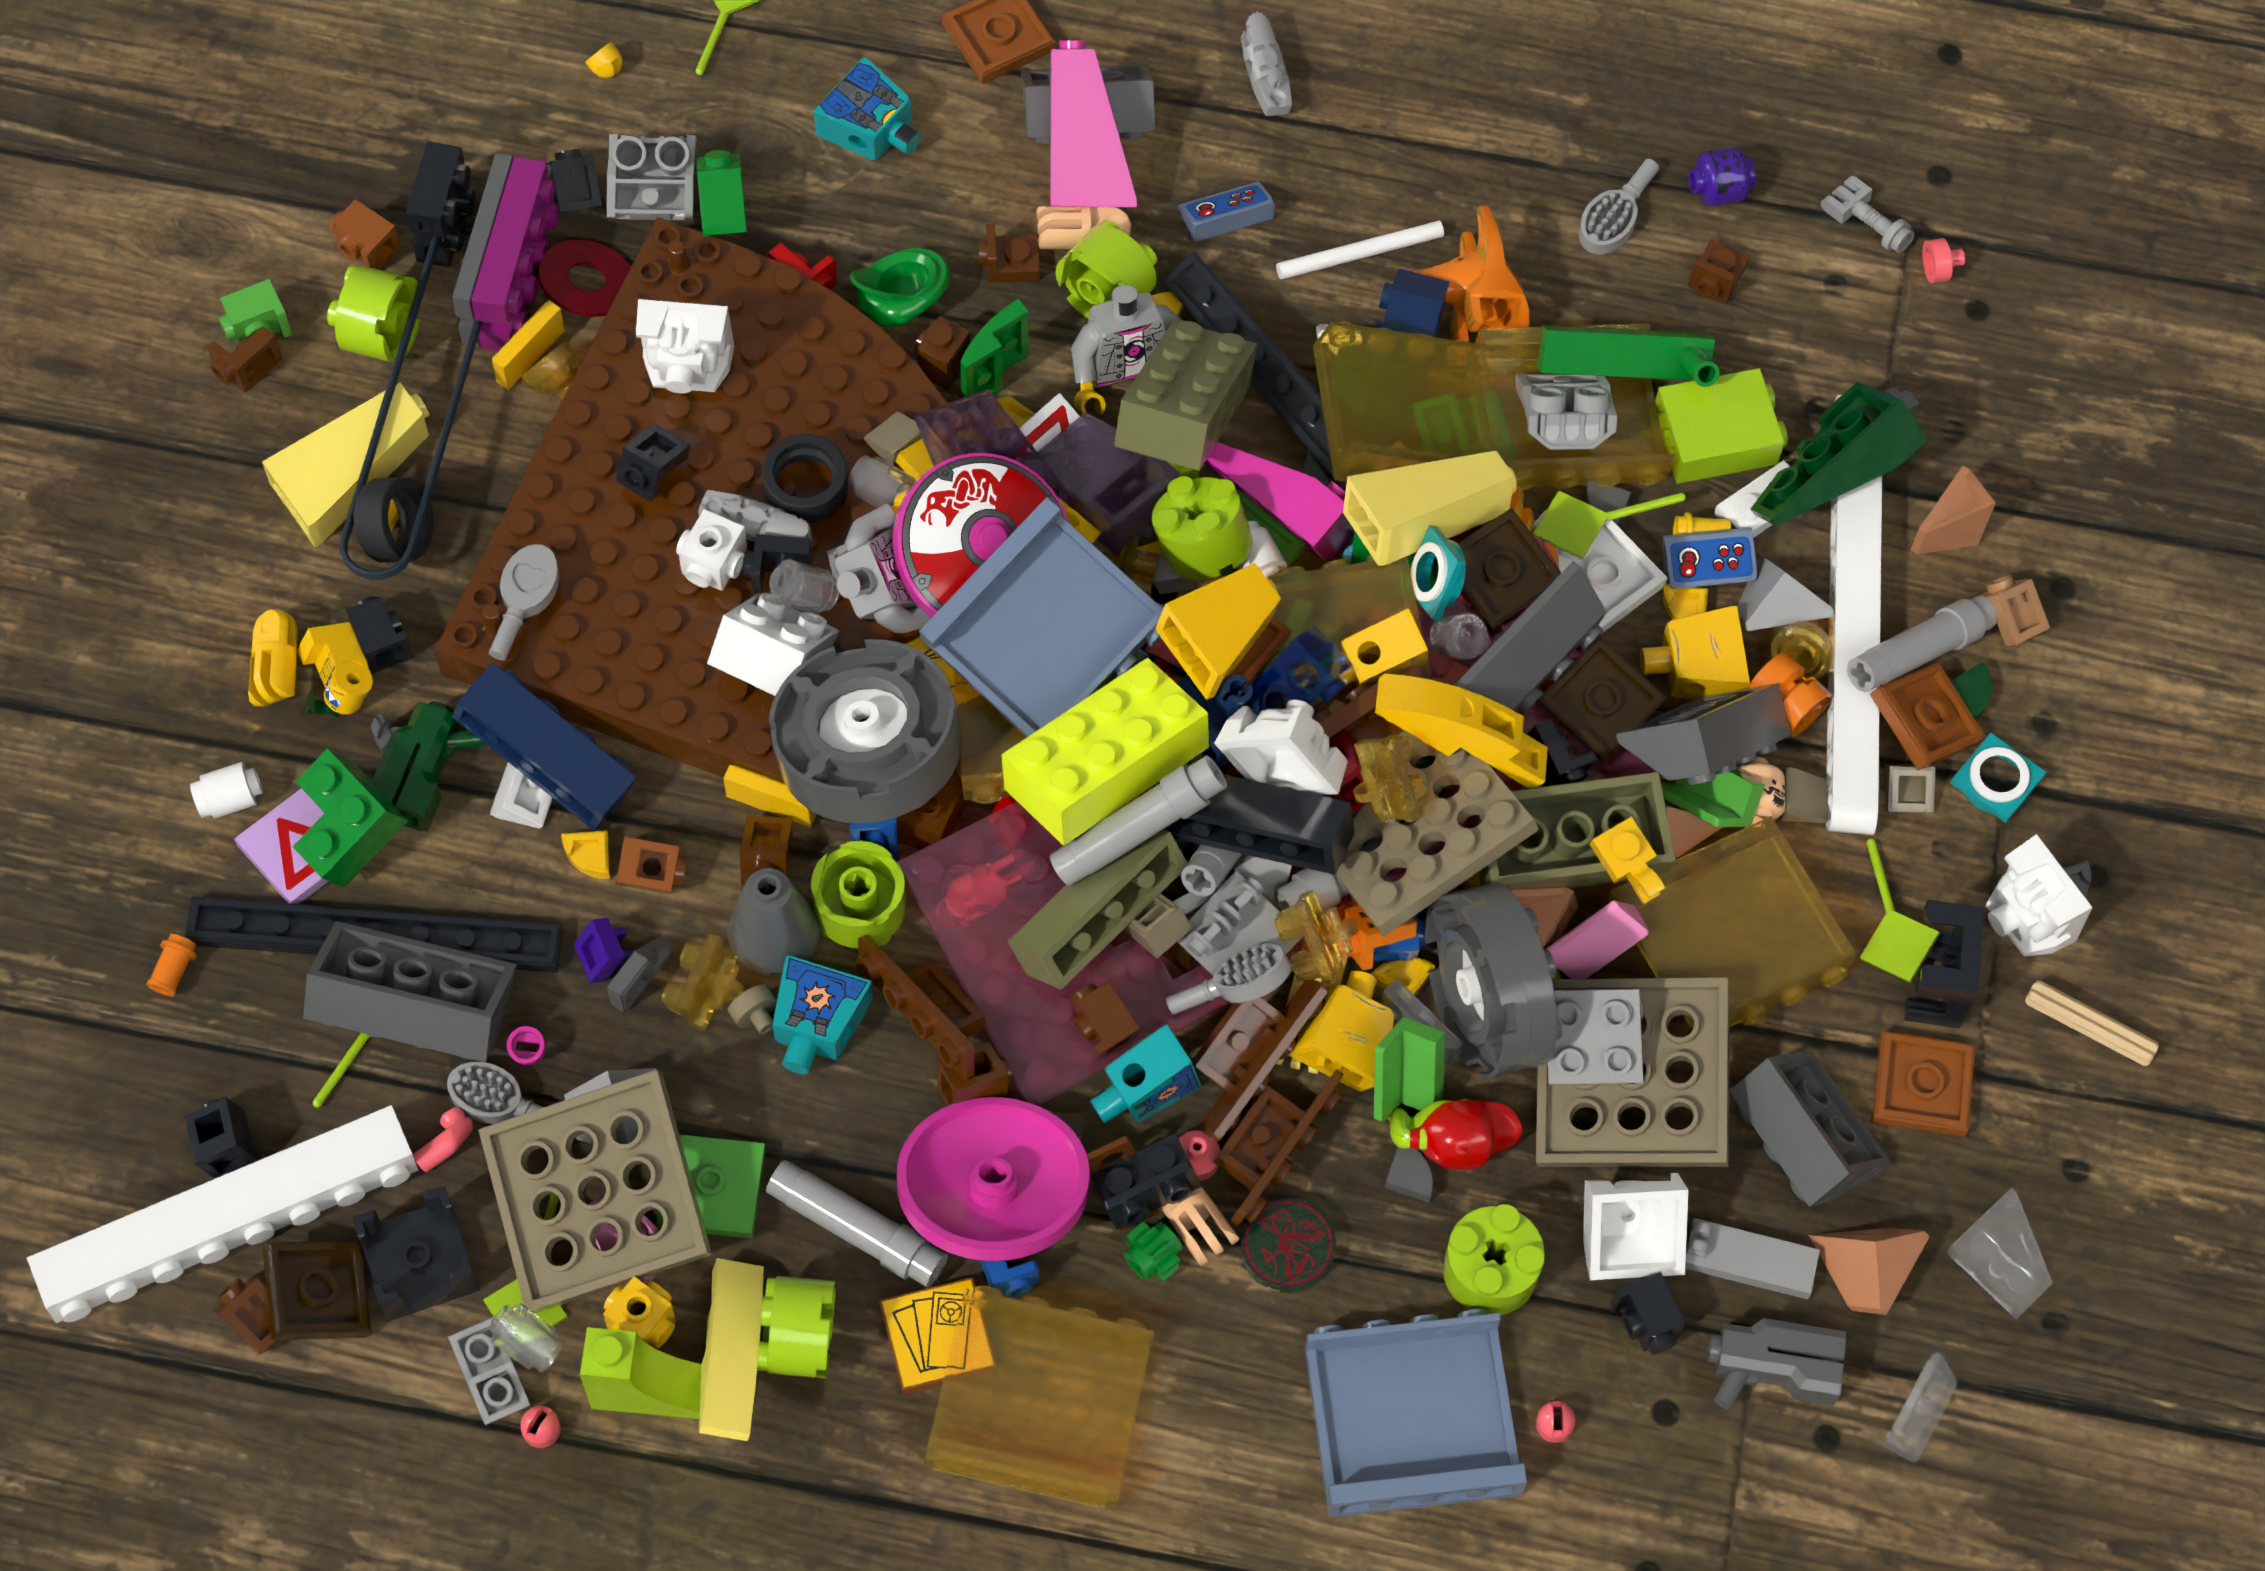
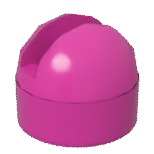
M522 1026L515 1029L509 1035L507 1051L510 1057L517 1063L533 1065L543 1058L546 1052V1041L537 1029L530 1026ZM517 1042L540 1045L538 1052L516 1050Z

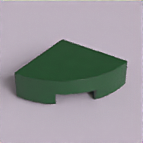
M1983 662L1951 680V683L1975 720L1983 714L1992 692L1991 677Z

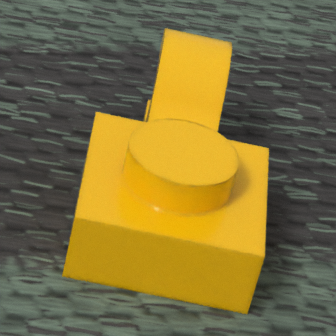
M1632 816L1590 842L1589 845L1613 882L1616 883L1627 877L1643 904L1659 896L1660 892L1665 889L1658 875L1647 866L1657 855Z

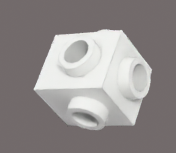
M703 509L692 530L686 529L677 544L676 553L679 555L682 574L691 583L699 587L706 588L711 586L723 591L730 577L737 578L743 568L744 552L747 549L745 527Z

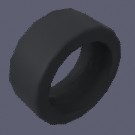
M809 433L791 435L777 442L766 454L762 466L764 495L769 505L782 508L785 513L797 516L798 519L802 518L807 523H818L833 516L844 504L848 492L846 459L839 448L825 437ZM811 460L822 463L829 468L832 481L824 492L814 497L800 498L791 496L781 489L778 480L780 472L786 466L796 461Z
M410 477L373 479L362 487L356 498L353 512L354 530L359 545L368 557L378 563L398 562L403 557L424 492L420 483ZM392 499L399 513L400 527L396 541L392 537L388 520V511ZM430 502L411 561H415L422 556L431 543L434 519Z

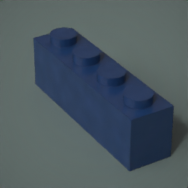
M492 663L457 702L452 718L593 831H597L630 793L637 777L632 774L628 764L618 756H609L600 749L592 735L585 729L578 726L573 727L560 717V712L550 701L545 698L538 699L524 688L523 681L514 672L508 669L502 670Z

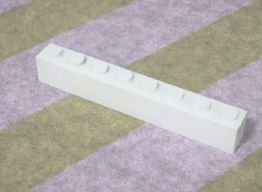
M390 1105L29 1256L27 1261L45 1308L54 1322H73L84 1318L91 1312V1308L105 1302L116 1303L131 1298L137 1293V1289L155 1281L157 1283L172 1281L178 1278L183 1273V1270L200 1262L203 1264L217 1262L229 1254V1250L245 1243L250 1245L262 1243L270 1239L274 1235V1231L290 1224L296 1226L307 1224L315 1220L321 1211L335 1205H352L360 1201L366 1192L380 1186H397L405 1182L411 1173L418 1171V1168L393 1107Z

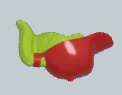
M1441 1100L1427 1105L1413 1118L1402 1108L1395 1109L1387 1118L1390 1122L1391 1139L1396 1146L1402 1149H1419L1434 1163L1452 1170H1474L1481 1168L1488 1161L1489 1157L1511 1148L1522 1136V1125L1516 1113L1507 1105L1493 1101Z

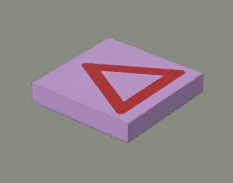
M302 788L234 838L236 845L289 904H300L329 882L322 879L293 848L295 843L324 814Z

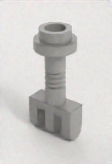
M1850 176L1844 181V186H1838L1833 190V197L1828 195L1821 201L1823 210L1841 224L1853 215L1864 221V223L1883 236L1881 246L1889 252H1903L1914 238V232L1910 230L1911 225L1904 219H1899L1893 223L1867 204L1871 200L1872 189L1855 176Z

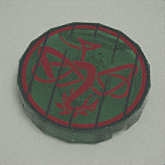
M1284 1197L1268 1201L1252 1223L1247 1220L1242 1231L1240 1253L1245 1269L1257 1283L1266 1288L1270 1287L1280 1290L1279 1292L1293 1294L1309 1290L1325 1278L1334 1261L1336 1238L1331 1222L1319 1208L1304 1200Z

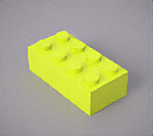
M1147 657L1001 754L1004 789L1065 846L1158 783L1161 778L1208 749V712Z

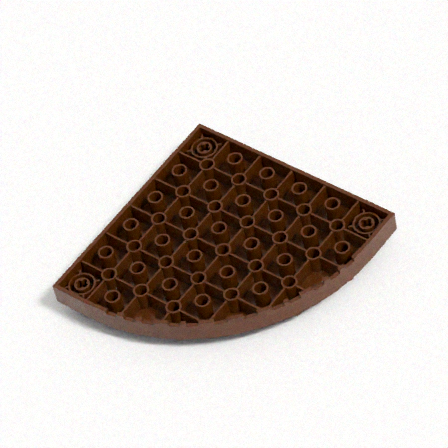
M657 217L434 649L442 675L473 685L485 670L494 663L502 670L508 669L514 672L523 681L524 688L538 699L545 698L554 704L560 712V717L723 778L729 765L734 764L785 783L774 753L769 723V714L775 696L707 664L723 615L756 595L753 594L751 578L744 577L743 565L737 578L730 577L723 591L711 586L703 588L691 583L681 571L679 555L676 553L678 541L686 529L692 530L698 520L699 507L707 490L742 495L768 504L764 495L762 466L766 454L777 442L791 435L809 433L825 437L839 448L846 459L848 492L844 504L833 516L818 523H809L811 529L809 533H812L814 541L812 543L813 563L811 576L798 575L793 578H785L773 572H766L763 593L780 596L786 601L787 606L800 612L818 614L827 621V625L838 629V636L832 645L835 647L836 654L852 649L866 648L865 639L889 640L904 644L919 636L920 629L898 634L878 624L875 619H860L855 614L850 599L844 598L835 589L827 551L845 544L850 527L855 520L886 503L889 506L894 505L895 497L900 492L910 489L915 483L900 466L893 470L864 441V437L897 411L922 424L927 429V435L953 420L956 416L947 401L919 365L879 325L835 292L801 274L795 268L737 244L711 235L703 236L702 232ZM638 299L728 306L734 352L730 371L715 392L691 390L688 393H674L666 388L652 386L644 364L642 340L636 337ZM655 423L690 444L688 458L661 479L658 496L652 501H648L618 483L616 476L623 446ZM803 460L786 466L780 472L778 480L779 486L787 494L806 498L814 497L824 492L830 486L832 476L829 468L822 463ZM746 540V550L754 551L755 542ZM528 545H544L554 553L558 564L559 584L556 594L542 612L523 619V625L520 626L506 660L495 659L489 655V650L503 621V614L507 611L500 590L503 570L510 558L520 549ZM989 702L959 717L963 737L959 760L993 737L999 711ZM953 772L944 787L923 806L896 818L898 842L943 858L969 800L955 772Z

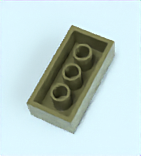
M1173 320L1121 400L1114 446L1200 471L1249 390L1257 343L1244 340L1243 337L1234 333L1222 334L1204 329L1195 322Z
M1654 772L1511 791L1533 817L1539 830L1481 869L1479 875L1481 885L1498 882L1509 890L1575 888L1612 883L1613 880L1589 844L1592 839L1631 816L1657 855L1647 866L1658 876L1666 875L1676 860L1659 773ZM1479 814L1470 816L1471 828L1478 826L1483 821L1484 816ZM1625 877V878L1621 879L1620 881H1627L1628 878Z

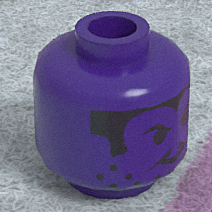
M1726 148L1701 153L1697 158L1695 168L1689 171V185L1692 193L1699 194L1701 200L1707 206H1720L1744 201L1748 196L1749 190H1753L1755 187V169L1752 159L1749 156H1744L1738 148Z

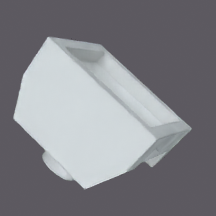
M638 299L636 337L642 340L644 364L652 386L666 388L674 393H688L691 390L715 392L730 371L734 352L728 306Z
M1290 700L1285 709H1267L1261 711L1258 716L1249 706H1242L1226 720L1214 743L1246 779L1279 787H1291L1297 791L1315 795L1339 794L1348 762L1347 758L1337 747H1329V737L1324 734L1320 723L1312 719L1314 709L1308 703L1301 700Z
M2036 834L2005 856L2004 859L2009 864L2007 872L2002 876L1986 903V907L1990 911L1988 913V920L1992 928L2001 937L2008 935L2023 956L2052 954L2076 942L2092 910V906Z
M1671 1173V1181L1622 1180L1613 1185L1610 1181L1585 1180L1583 1243L1590 1280L1648 1277L1659 1272L1663 1276L1685 1275L1688 1188L1678 1173Z

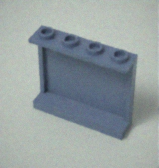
M1046 497L919 630L920 639L1021 733L1028 737L1104 687L1114 676L1117 678L1134 667L1138 662V659L1134 656L1145 643L1153 647L1161 639L1155 627L1165 605L1161 608L1069 524L1061 516V509Z
M1472 1309L1459 1313L1458 1318L1439 1320L1437 1315L1428 1314L1414 1317L1410 1320V1323L1391 1325V1322L1388 1320H1374L1363 1324L1360 1329L1343 1330L1342 1326L1328 1325L1317 1328L1314 1334H1307L1305 1356L1329 1518L1523 1495L1527 1478L1524 1463H1519L1498 1334L1501 1320L1500 1313L1486 1314L1485 1310Z

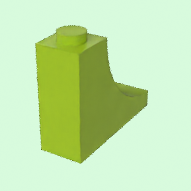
M587 1327L580 1377L591 1409L700 1419L702 1364L661 1352L645 1343L638 1336L637 1332Z

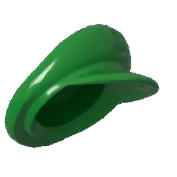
M909 248L887 255L868 268L852 271L850 281L858 288L856 293L858 310L880 327L889 328L905 324L923 313L942 297L950 282L949 265L939 254L932 250Z

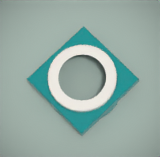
M1429 525L1404 584L1431 619L1440 621L1445 608L1450 607L1461 593L1465 580L1466 562L1461 547L1456 542L1448 540L1437 526ZM1437 557L1439 565L1438 577L1434 587L1430 589L1431 566L1434 558Z
M1990 732L1952 778L1950 784L1963 792L1975 807L1995 815L2006 823L2042 780L2046 771ZM1989 757L2006 759L2018 768L2020 781L2013 790L2008 792L1990 790L1980 778L1981 764Z

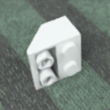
M758 593L723 615L707 664L775 696L782 683L799 665L813 655L832 647L839 630L827 625V621L818 614L800 612L787 606L786 601L780 596L771 593Z

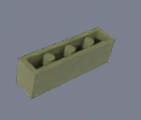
M1163 829L1095 873L1084 877L1072 886L1065 885L1007 942L1028 976L1062 990L1153 901L1154 897H1157L1182 873L1188 863L1172 834Z

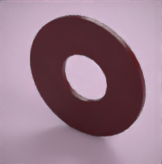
M567 240L552 246L544 253L538 267V279L544 293L559 307L581 316L601 317L607 315L631 267L618 252L606 245L590 240ZM577 265H590L602 272L605 277V285L596 291L581 290L571 283L568 278V272Z

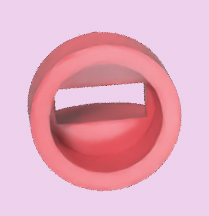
M1552 1401L1546 1403L1540 1408L1536 1417L1537 1432L1543 1439L1552 1443H1560L1567 1440L1573 1433L1576 1425L1575 1414L1572 1408L1565 1402ZM1553 1410L1561 1411L1562 1430H1554Z
M536 1406L524 1413L520 1422V1430L524 1440L529 1445L536 1448H545L552 1445L558 1439L561 1425L557 1414L552 1409L545 1406ZM540 1415H546L536 1435L530 1433Z

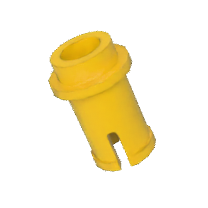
M1685 512L1683 516L1675 517L1673 535L1731 529V521L1728 518L1692 517L1690 512Z

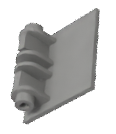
M1236 870L1188 921L1192 929L1177 942L1214 976L1222 961L1245 948L1271 943L1280 946L1285 954H1287L1304 934L1261 894L1264 888L1258 881L1252 877L1246 880Z
M1640 989L1554 990L1556 1014L1561 1024L1562 1036L1555 1041L1553 1053L1547 1061L1548 1084L1643 1083L1641 1018H1643L1644 1007L1643 999H1640Z

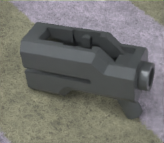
M1765 1318L1752 1327L1724 1323L1719 1335L1711 1333L1707 1351V1362L1715 1363L1714 1376L1726 1377L1714 1397V1402L1720 1407L1730 1410L1745 1384L1763 1383L1785 1387L1793 1399L1834 1406L1840 1396L1844 1364L1838 1363V1360L1843 1361L1845 1357L1846 1331Z

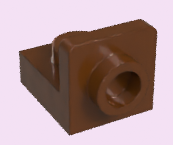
M986 224V240H978L979 266H988V283L1040 281L1038 235L995 236V224Z
M1711 239L1701 258H1697L1692 267L1688 287L1695 289L1703 297L1717 299L1727 304L1748 265L1750 256Z
M263 326L252 336L244 338L232 354L228 353L215 341L207 347L212 360L210 368L215 376L226 385L232 382L245 393L283 359L275 335Z
M746 817L740 848L741 884L743 886L754 872L765 868L779 870L788 877V857L793 834V818Z
M240 1278L235 1280L218 1296L222 1304L214 1313L220 1319H224L257 1355H261L276 1341L271 1338L267 1289L258 1279H249L245 1283Z

